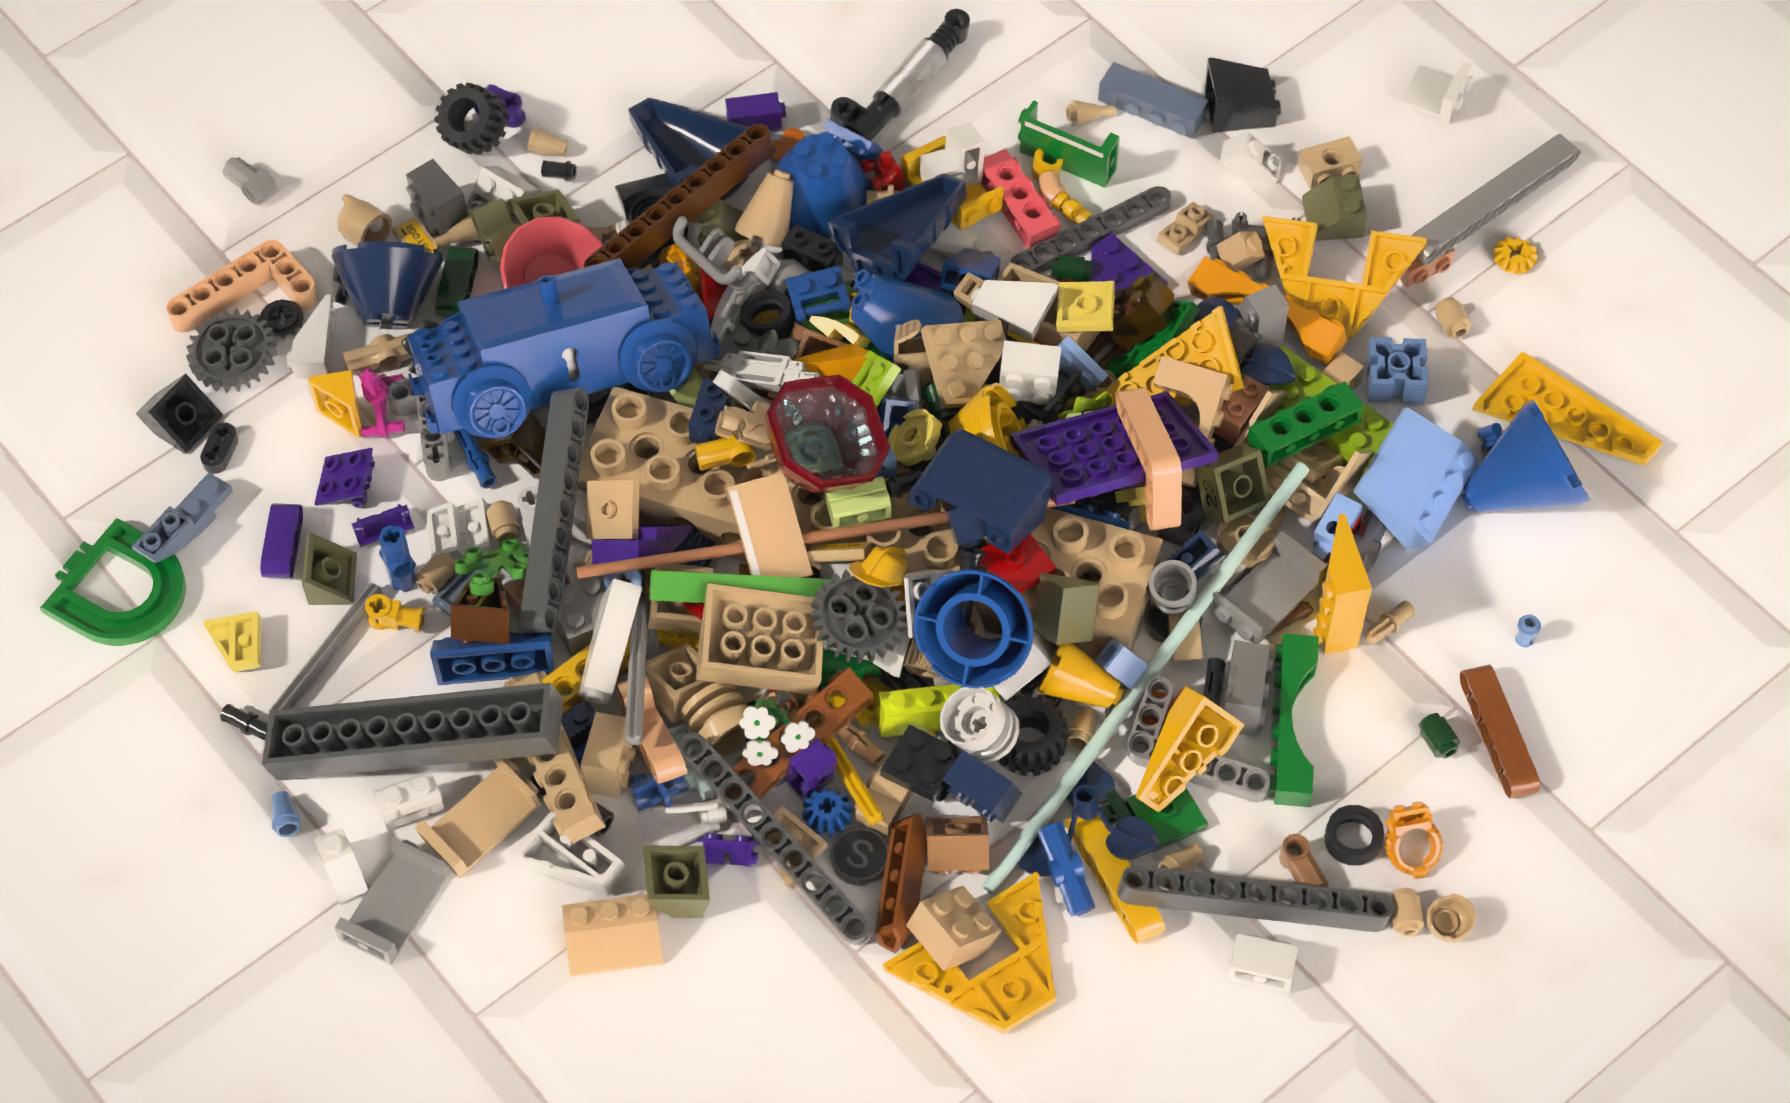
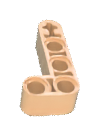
M645 675L642 742L639 744L638 749L657 784H661L686 775L687 769L679 748L655 707L652 690ZM628 680L616 684L623 717H626Z

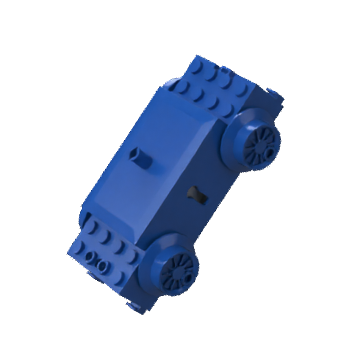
M620 258L555 276H542L537 281L458 301L460 313L448 317L438 327L418 329L413 334L407 335L417 377L413 378L411 373L408 376L414 395L423 394L432 415L430 416L427 411L424 412L430 433L440 432L441 435L464 428L470 434L484 438L505 437L513 433L527 418L531 409L549 405L551 396L555 391L581 387L589 394L629 382L636 388L648 392L670 391L679 387L688 378L695 364L716 359V355L722 354L720 339L717 334L712 332L713 338L711 337L707 310L697 293L694 292V288H691L690 282H687V277L677 262L663 263L657 268L650 270L626 269Z

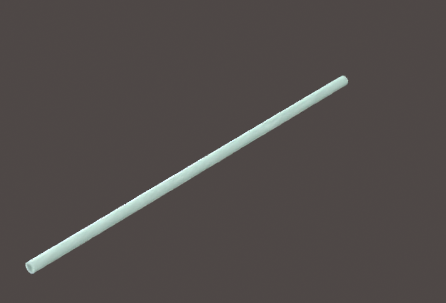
M1298 462L1191 607H1189L1147 663L1149 666L1144 671L1141 680L1135 683L1131 689L1127 690L982 884V888L986 892L994 895L1038 836L1037 831L1045 827L1144 694L1149 681L1159 674L1209 607L1214 596L1220 592L1308 474L1309 468L1305 464Z

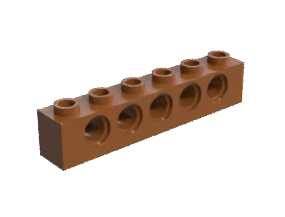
M850 668L844 672L842 670L836 672L829 679V685L821 692L820 690L814 691L806 699L805 702L807 704L799 711L795 709L787 715L791 722L797 724L800 721L807 722L809 717L813 715H819L823 718L820 725L812 727L815 731V736L809 741V744L817 738L824 745L875 701L873 693ZM840 695L845 698L844 704L840 707H833L829 704L834 696ZM785 724L776 731L774 729L769 730V735L764 738V741L770 742L771 747L778 750L777 760L774 765L769 767L762 764L758 766L750 765L742 753L737 759L739 763L732 768L739 777L744 774L754 776L752 784L748 787L759 799H762L786 778L789 759L802 750L799 748L796 752H788L785 744L781 742V736L785 734ZM732 788L727 792L726 797L730 800H736L742 795V790L740 788Z

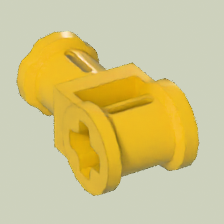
M383 594L371 595L365 602L367 619L373 629L398 630L399 626L413 628L418 633L422 631L425 621V607L420 606L417 609L402 606L401 601L389 599Z

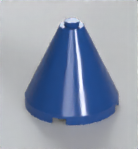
M1534 399L1521 407L1463 487L1465 493L1461 495L1469 510L1474 508L1476 512L1578 506L1591 500Z

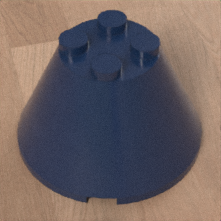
M372 241L358 242V248L347 249L346 244L337 246L332 249V260L358 318L363 321L364 327L375 328L380 327V324H391V328L405 329L408 328V323L415 320L443 263V253L438 249H433V253L426 252L425 246L419 244Z

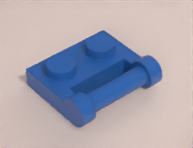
M840 266L785 279L797 324L806 322L805 319H809L812 316H821L842 310L843 313L850 311L851 304ZM839 297V300L802 308V305Z

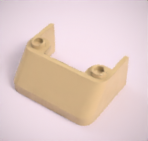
M1267 391L1234 447L1240 444L1248 446L1249 427L1256 421L1266 420L1274 416L1288 394L1286 391ZM1371 449L1357 450L1346 467H1333L1325 478L1321 477L1312 483L1304 478L1284 505L1306 520L1321 519L1337 492L1346 496L1352 490L1375 452ZM1280 462L1268 468L1264 467L1271 496L1275 494L1292 471Z

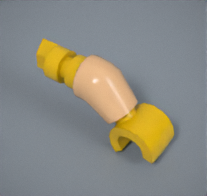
M1040 148L1037 149L1031 167V175L1039 182V194H1042L1045 198L1047 207L1051 210L1056 209L1059 212L1063 210L1062 214L1075 224L1091 218L1092 213L1083 208L1082 204L1075 198L1071 199V196L1066 193V189L1061 184L1059 175L1063 159H1057L1055 164H1048L1043 161L1044 152Z

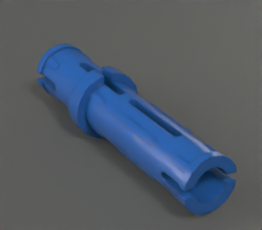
M464 428L453 431L467 458V466L471 471H474L480 487H483V489L493 487L497 483V477L489 465L490 459L488 455L481 450L476 437Z

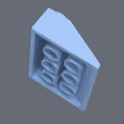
M1406 407L1401 411L1353 492L1406 549L1430 545L1479 460L1461 440Z

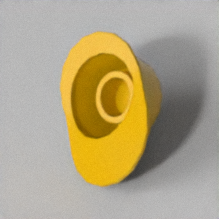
M876 546L865 560L851 563L849 570L856 578L873 586L892 587L904 585V576L908 568V562L904 558L905 549L896 546L888 548Z

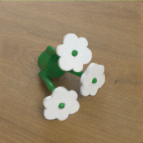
M757 699L756 706L747 707L744 711V717L740 720V726L745 729L746 737L749 739L757 738V740H751L747 743V748L743 750V756L753 766H758L761 763L763 765L771 764L772 759L778 756V750L771 747V743L764 741V738L769 735V730L774 728L780 720L786 725L785 734L781 736V742L785 744L788 752H796L799 748L806 749L809 746V741L815 736L814 729L808 727L806 721H800L798 724L791 722L786 710L779 709L777 702L774 700Z

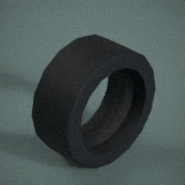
M764 290L757 292L747 298L740 309V318L743 326L761 337L769 330L774 329L779 339H782L791 332L795 324L792 304L788 296L780 291ZM772 309L782 311V314L771 322H753V319L763 311Z
M1346 805L1338 808L1330 815L1324 833L1325 846L1329 854L1338 862L1349 866H1361L1371 862L1378 855L1384 838V827L1379 816L1371 809L1361 805ZM1345 822L1363 824L1372 834L1371 843L1361 849L1347 847L1336 837L1337 828Z

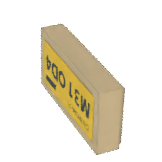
M416 216L392 228L393 234L399 242L424 245L426 252L433 253V249H435L432 243L433 238Z
M872 542L816 544L807 551L810 563L864 560L872 551Z

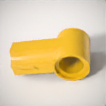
M734 434L731 435L730 439L724 437L694 445L698 465L701 470L730 463L735 467H745L756 460L757 456L754 446L736 442L737 439Z

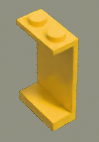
M944 135L901 156V172L905 181L911 186L923 182L920 177L921 155L945 149L946 137ZM979 183L966 186V198L962 205L958 207V212L951 222L959 230H962L991 214L997 213L1003 209L1004 188L999 186L988 192Z

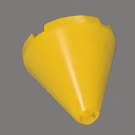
M999 383L983 387L948 422L950 434L958 429L966 430L1017 456L1019 454L1010 443V433L1025 430L1027 425L1024 418L1019 420L1016 418L1010 407L1016 406L1017 403L1009 391Z

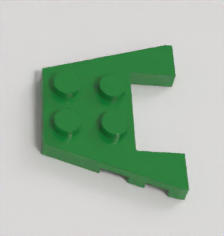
M1173 301L1169 326L1136 344L1131 353L1112 357L1104 370L1112 372L1115 379H1118L1173 338H1177L1191 328L1190 326L1194 324V319L1200 309L1192 301Z

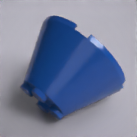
M829 132L805 137L781 156L769 170V172L773 173L775 169L786 171L791 174L790 179L794 180L789 231L796 224L825 238L832 237L828 221L838 215L865 206L867 203V190H872L870 178L865 173L861 163Z

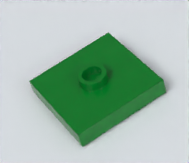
M1186 786L1185 790L1159 813L1135 797L1136 794L1126 798L1125 802L1133 816L1146 821L1156 831L1159 838V846L1154 852L1208 827V822Z

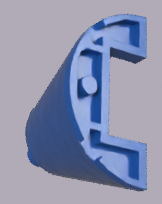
M865 269L856 273L854 289L859 291V293L856 294L852 301L851 320L893 364L894 340L897 326L911 320H919L922 328L926 325L963 323L962 308L959 302L948 293L868 272ZM919 331V333L916 334L914 337L922 336L921 331Z

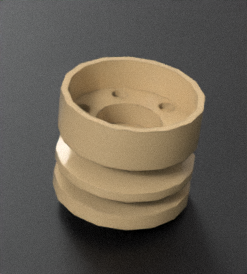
M715 682L697 692L681 709L680 716L684 723L688 725L690 732L703 736L721 757L735 752L746 744L745 729L740 726V720L744 717V711L749 706L743 705L744 700L741 694L737 692L735 685Z

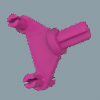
M365 369L364 373H361L359 376L364 398L367 402L373 404L377 424L361 426L362 437L379 435L380 438L388 437L389 433L405 432L404 420L387 423L386 416L388 386L395 381L405 380L403 373L386 376V374L376 375L371 369Z

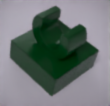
M1115 788L1105 794L1110 805L1104 806L1103 810L1111 825L1115 824L1121 817L1133 816L1123 797Z

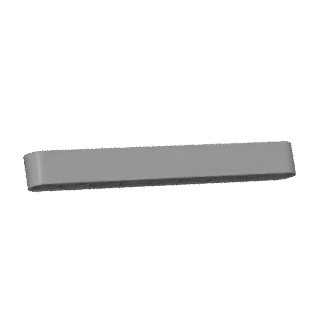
M1555 135L1414 232L1411 236L1427 238V244L1416 258L1425 266L1431 264L1569 168L1577 160L1581 150L1563 135Z

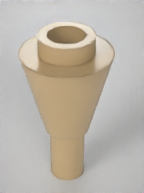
M1071 100L1070 105L1066 107V118L1068 121H1071L1073 126L1101 116H1115L1116 114L1115 105L1099 106L1097 104Z
M467 215L449 229L447 233L432 239V243L435 249H439L450 243L479 240L470 216Z

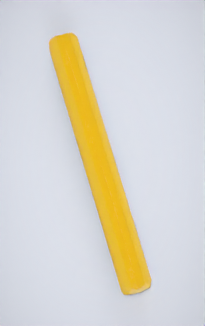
M817 717L816 720H812L810 726L816 727L820 725L823 718ZM833 736L825 744H828L836 754L837 762L835 769L868 823L875 825L877 822L882 821L883 814L836 737Z

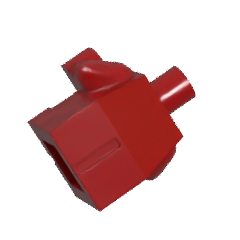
M884 151L880 157L872 161L869 159L861 161L865 173L874 171V178H871V182L875 191H888V185H894V191H903L906 188L904 176L890 152Z

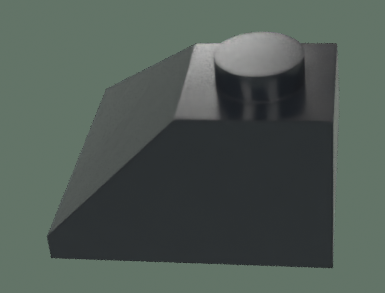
M183 374L154 394L135 413L154 435L182 453H187L223 416L222 412L187 374Z

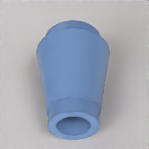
M286 791L276 792L271 797L272 829L280 837L293 836L299 832L302 819L289 793Z

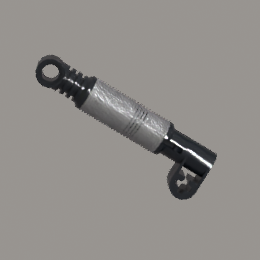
M955 8L949 10L945 14L944 21L930 37L923 38L876 90L872 102L866 108L848 97H839L831 104L829 119L872 141L892 118L901 115L930 80L941 70L949 59V53L956 45L965 42L970 25L969 14L962 9Z

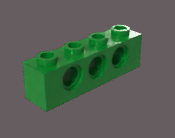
M1345 381L1336 386H1328L1323 392L1313 397H1306L1295 406L1288 409L1283 408L1266 420L1256 421L1249 427L1247 445L1261 450L1264 467L1268 468L1361 422L1364 404Z

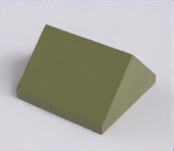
M311 532L306 537L302 586L308 605L352 604L357 553Z
M1041 572L1034 631L1056 645L1092 641L1100 583Z

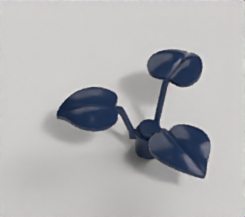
M1212 296L1205 298L1197 305L1200 310L1194 319V324L1211 314L1218 306H1223L1229 332L1234 333L1237 330L1239 315L1236 308L1229 301ZM1259 347L1253 351L1252 359L1246 358L1239 365L1240 371L1246 366L1245 375L1263 385H1283L1296 381V374L1289 357L1277 347Z
M1093 761L1066 797L1067 801L1075 806V809L1071 811L1072 818L1067 833L1070 843L1077 818L1092 820L1098 815L1106 829L1111 832L1106 839V846L1114 857L1121 860H1133L1156 850L1159 846L1158 835L1146 821L1134 816H1124L1117 821L1115 827L1110 824L1100 805L1108 801L1105 794L1115 788V783L1111 775ZM1039 836L1036 837L1022 856L1018 865L1029 874L1037 871L1039 877H1051L1047 866L1048 859Z

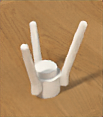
M719 799L703 803L672 804V807L667 808L663 805L652 807L654 812L665 811V813L699 811L701 823L708 824V827L677 842L676 846H684L697 840V838L705 836V833L720 831V823L727 822L725 805Z

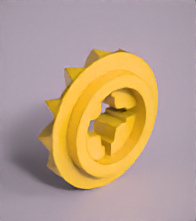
M1519 235L1516 238L1506 236L1503 241L1498 240L1493 251L1495 263L1502 270L1514 274H1521L1531 270L1536 264L1538 257L1536 247L1530 245L1529 239L1521 240ZM1517 250H1518V251H1519V250L1521 251L1520 255L1517 254V255L1512 256V257L1510 258L1511 251H1512V252H1516Z

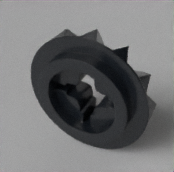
M285 299L269 303L260 313L261 320L268 322L275 336H281L283 339L290 333L295 335L296 330L302 328V322L305 319L302 308L296 302ZM281 313L286 318L283 325L279 324Z

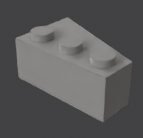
M1276 284L1246 296L1236 309L1239 315V325L1237 330L1231 333V335L1237 342L1238 349L1243 357L1252 359L1253 351L1259 347L1273 346L1279 348L1283 345L1289 303Z
M1234 640L1224 710L1244 724L1239 734L1256 736L1258 726H1264L1266 709L1262 708V701L1268 700L1270 683L1265 682L1266 674L1271 675L1274 659L1273 657H1268L1270 645Z

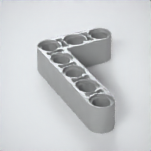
M1155 677L1149 681L1128 738L1127 754L1129 759L1134 764L1145 768L1148 766L1173 703V685L1165 677ZM1160 689L1166 691L1168 695L1165 698L1158 699L1152 693ZM1153 716L1158 720V723L1148 726L1144 724L1143 719ZM1144 743L1149 749L1144 753H1138L1133 747L1136 744ZM1218 755L1206 765L1207 770L1201 775L1196 774L1188 781L1256 803L1263 801L1267 797L1270 785L1269 775L1263 769ZM1223 771H1230L1235 775V778L1230 781H1224L1219 777V774ZM1258 780L1262 782L1264 787L1260 790H1253L1248 786V783Z

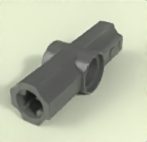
M1366 510L1357 534H1353L1367 575L1370 567H1374L1382 545L1381 541L1387 529L1371 510Z

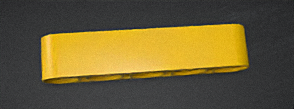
M1098 815L1092 820H1084L1078 817L1072 841L1132 940L1138 944L1165 931L1164 921L1156 907L1126 904L1118 897L1117 888L1122 873L1131 865L1128 860L1118 859L1108 851L1106 839L1111 832L1106 829L1101 818ZM1072 817L1065 820L1067 831ZM1128 883L1129 885H1131V886H1133V887H1138V886H1137L1136 884H1134V883Z

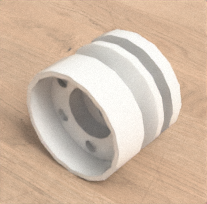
M984 687L960 688L945 702L940 715V728L945 738L961 750L966 751L985 763L997 761L1007 755L1016 744L1020 732L1019 720L1015 712Z

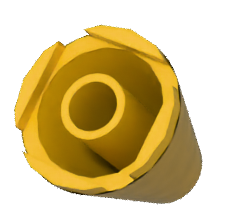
M1072 643L1056 646L1052 664L1047 667L1037 688L1038 692L1045 695L1103 708H1109L1111 704L1116 706L1123 693V689L1119 688L1121 681Z

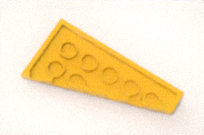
M1218 306L1211 314L1201 321H1197L1187 331L1177 338H1173L1141 361L1135 368L1120 376L1118 380L1107 388L1093 395L1091 399H1095L1101 393L1107 391L1113 398L1110 406L1116 405L1115 395L1119 391L1146 388L1150 396L1166 392L1156 388L1153 384L1161 356L1228 375L1229 383L1233 384L1232 392L1245 389L1223 306ZM1169 392L1180 407L1195 403L1188 397Z
M1523 351L1474 403L1472 409L1511 422L1521 407L1534 399L1557 438L1643 466L1657 453L1663 443L1649 432Z

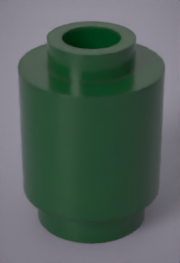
M1058 255V260H1052L1051 276H1056V281L1089 282L1092 263L1090 260H1085V257Z
M933 380L927 383V388L922 391L928 411L935 418L949 422L957 414L958 408H941Z
M1432 713L1420 721L1418 725L1421 729L1420 735L1436 758L1443 757L1446 759L1458 751L1460 739L1445 717H1441L1439 713Z

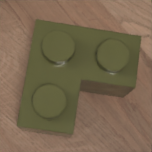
M496 198L468 210V214L488 260L501 262L504 245L520 225L519 223L512 222L511 217L514 214L510 204L507 201L504 202L503 198Z

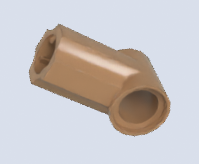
M1295 833L1285 837L1279 853V861L1284 868L1289 870L1296 884L1328 887L1327 879L1309 850L1310 844L1303 835ZM1288 849H1296L1301 855L1294 856L1288 852Z

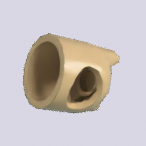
M344 194L342 196L344 205L337 218L338 231L356 247H358V242L386 241L392 228L391 217L365 200ZM382 218L383 226L380 230L374 232L370 225Z

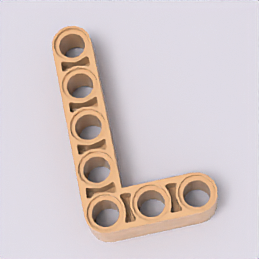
M268 240L172 298L167 303L166 310L173 329L181 333L188 332L202 324L204 319L212 318L214 313H220L271 280L277 284L291 301L296 302L302 310H309L318 303L315 282L282 243L277 240Z
M1146 388L1116 392L1117 412L1146 473V519L1150 531L1178 527L1181 525L1182 469L1177 451Z

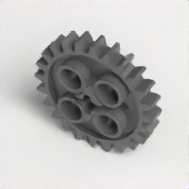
M235 309L233 315H229L228 311L224 310L223 317L220 318L214 313V321L210 322L204 319V328L195 327L198 336L191 335L189 337L192 344L186 346L189 352L186 358L191 372L194 373L198 382L202 380L206 388L212 385L214 391L217 392L223 386L226 393L229 392L231 386H234L237 392L240 391L241 384L251 388L250 381L254 379L257 382H261L259 374L268 375L269 372L266 365L274 366L275 364L272 357L278 355L275 349L278 343L272 328L269 327L266 320H261L259 314L252 317L250 311L246 310L241 315L239 309Z
M847 569L844 570L842 579L834 573L831 582L825 580L822 584V589H817L815 594L817 599H813L811 608L815 610L811 611L810 619L817 620L813 623L812 630H821L817 636V641L826 639L827 643L824 649L836 648L834 655L836 658L842 652L846 653V662H849L852 655L856 656L858 664H861L864 656H867L869 661L873 662L876 653L881 658H884L887 653L886 649L893 651L896 646L895 642L900 643L903 637L900 632H904L907 624L903 622L907 618V613L901 611L904 609L906 602L897 601L901 592H891V587H877L867 584L855 576H851ZM863 593L867 595L870 600H861L857 596V594ZM832 607H840L845 613L838 614L832 610ZM873 618L883 619L885 625L876 624ZM848 631L857 632L861 638L851 637Z

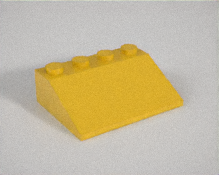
M1345 513L1339 514L1325 582L1322 584L1323 593L1322 597L1319 598L1320 608L1319 612L1316 613L1317 623L1316 627L1313 628V636H1319V644L1324 655L1358 648L1372 589Z

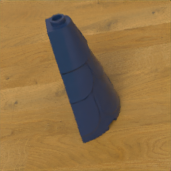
M650 97L628 109L630 122L643 145L653 155L658 166L665 172L674 188L749 128L748 126L719 119L716 116L689 110L685 106ZM749 176L744 178L720 199L724 201L732 196Z
M943 174L838 215L828 221L832 238L839 252L845 251L852 260L849 265L856 272L865 269L868 272L903 281L920 263L941 232L950 225L958 212V207L962 205L966 198L965 181Z

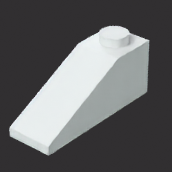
M331 295L324 296L293 339L292 351L287 352V366L292 368L295 379H309L311 376L329 374L335 308Z

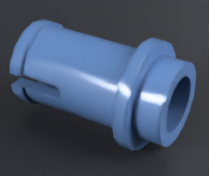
M1527 614L1519 619L1517 623L1518 633L1515 637L1516 643L1524 648L1529 647V644L1533 645L1535 635L1541 629V622L1535 615Z

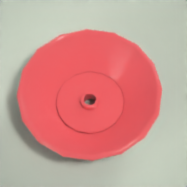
M560 216L537 217L517 227L504 245L500 265L504 289L537 281L542 276H555L584 268V261L604 244L601 239L580 223Z

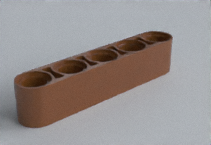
M1486 664L1460 671L1459 678L1463 693L1506 796L1511 799L1539 792L1540 781L1538 773L1491 664Z

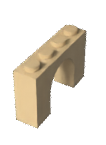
M1161 356L1153 384L1158 389L1188 397L1197 404L1200 412L1198 428L1214 446L1215 439L1212 438L1215 427L1219 428L1221 426L1224 412L1220 410L1223 401L1229 400L1233 384L1229 383L1228 375ZM1195 468L1182 471V485L1196 489L1198 480Z

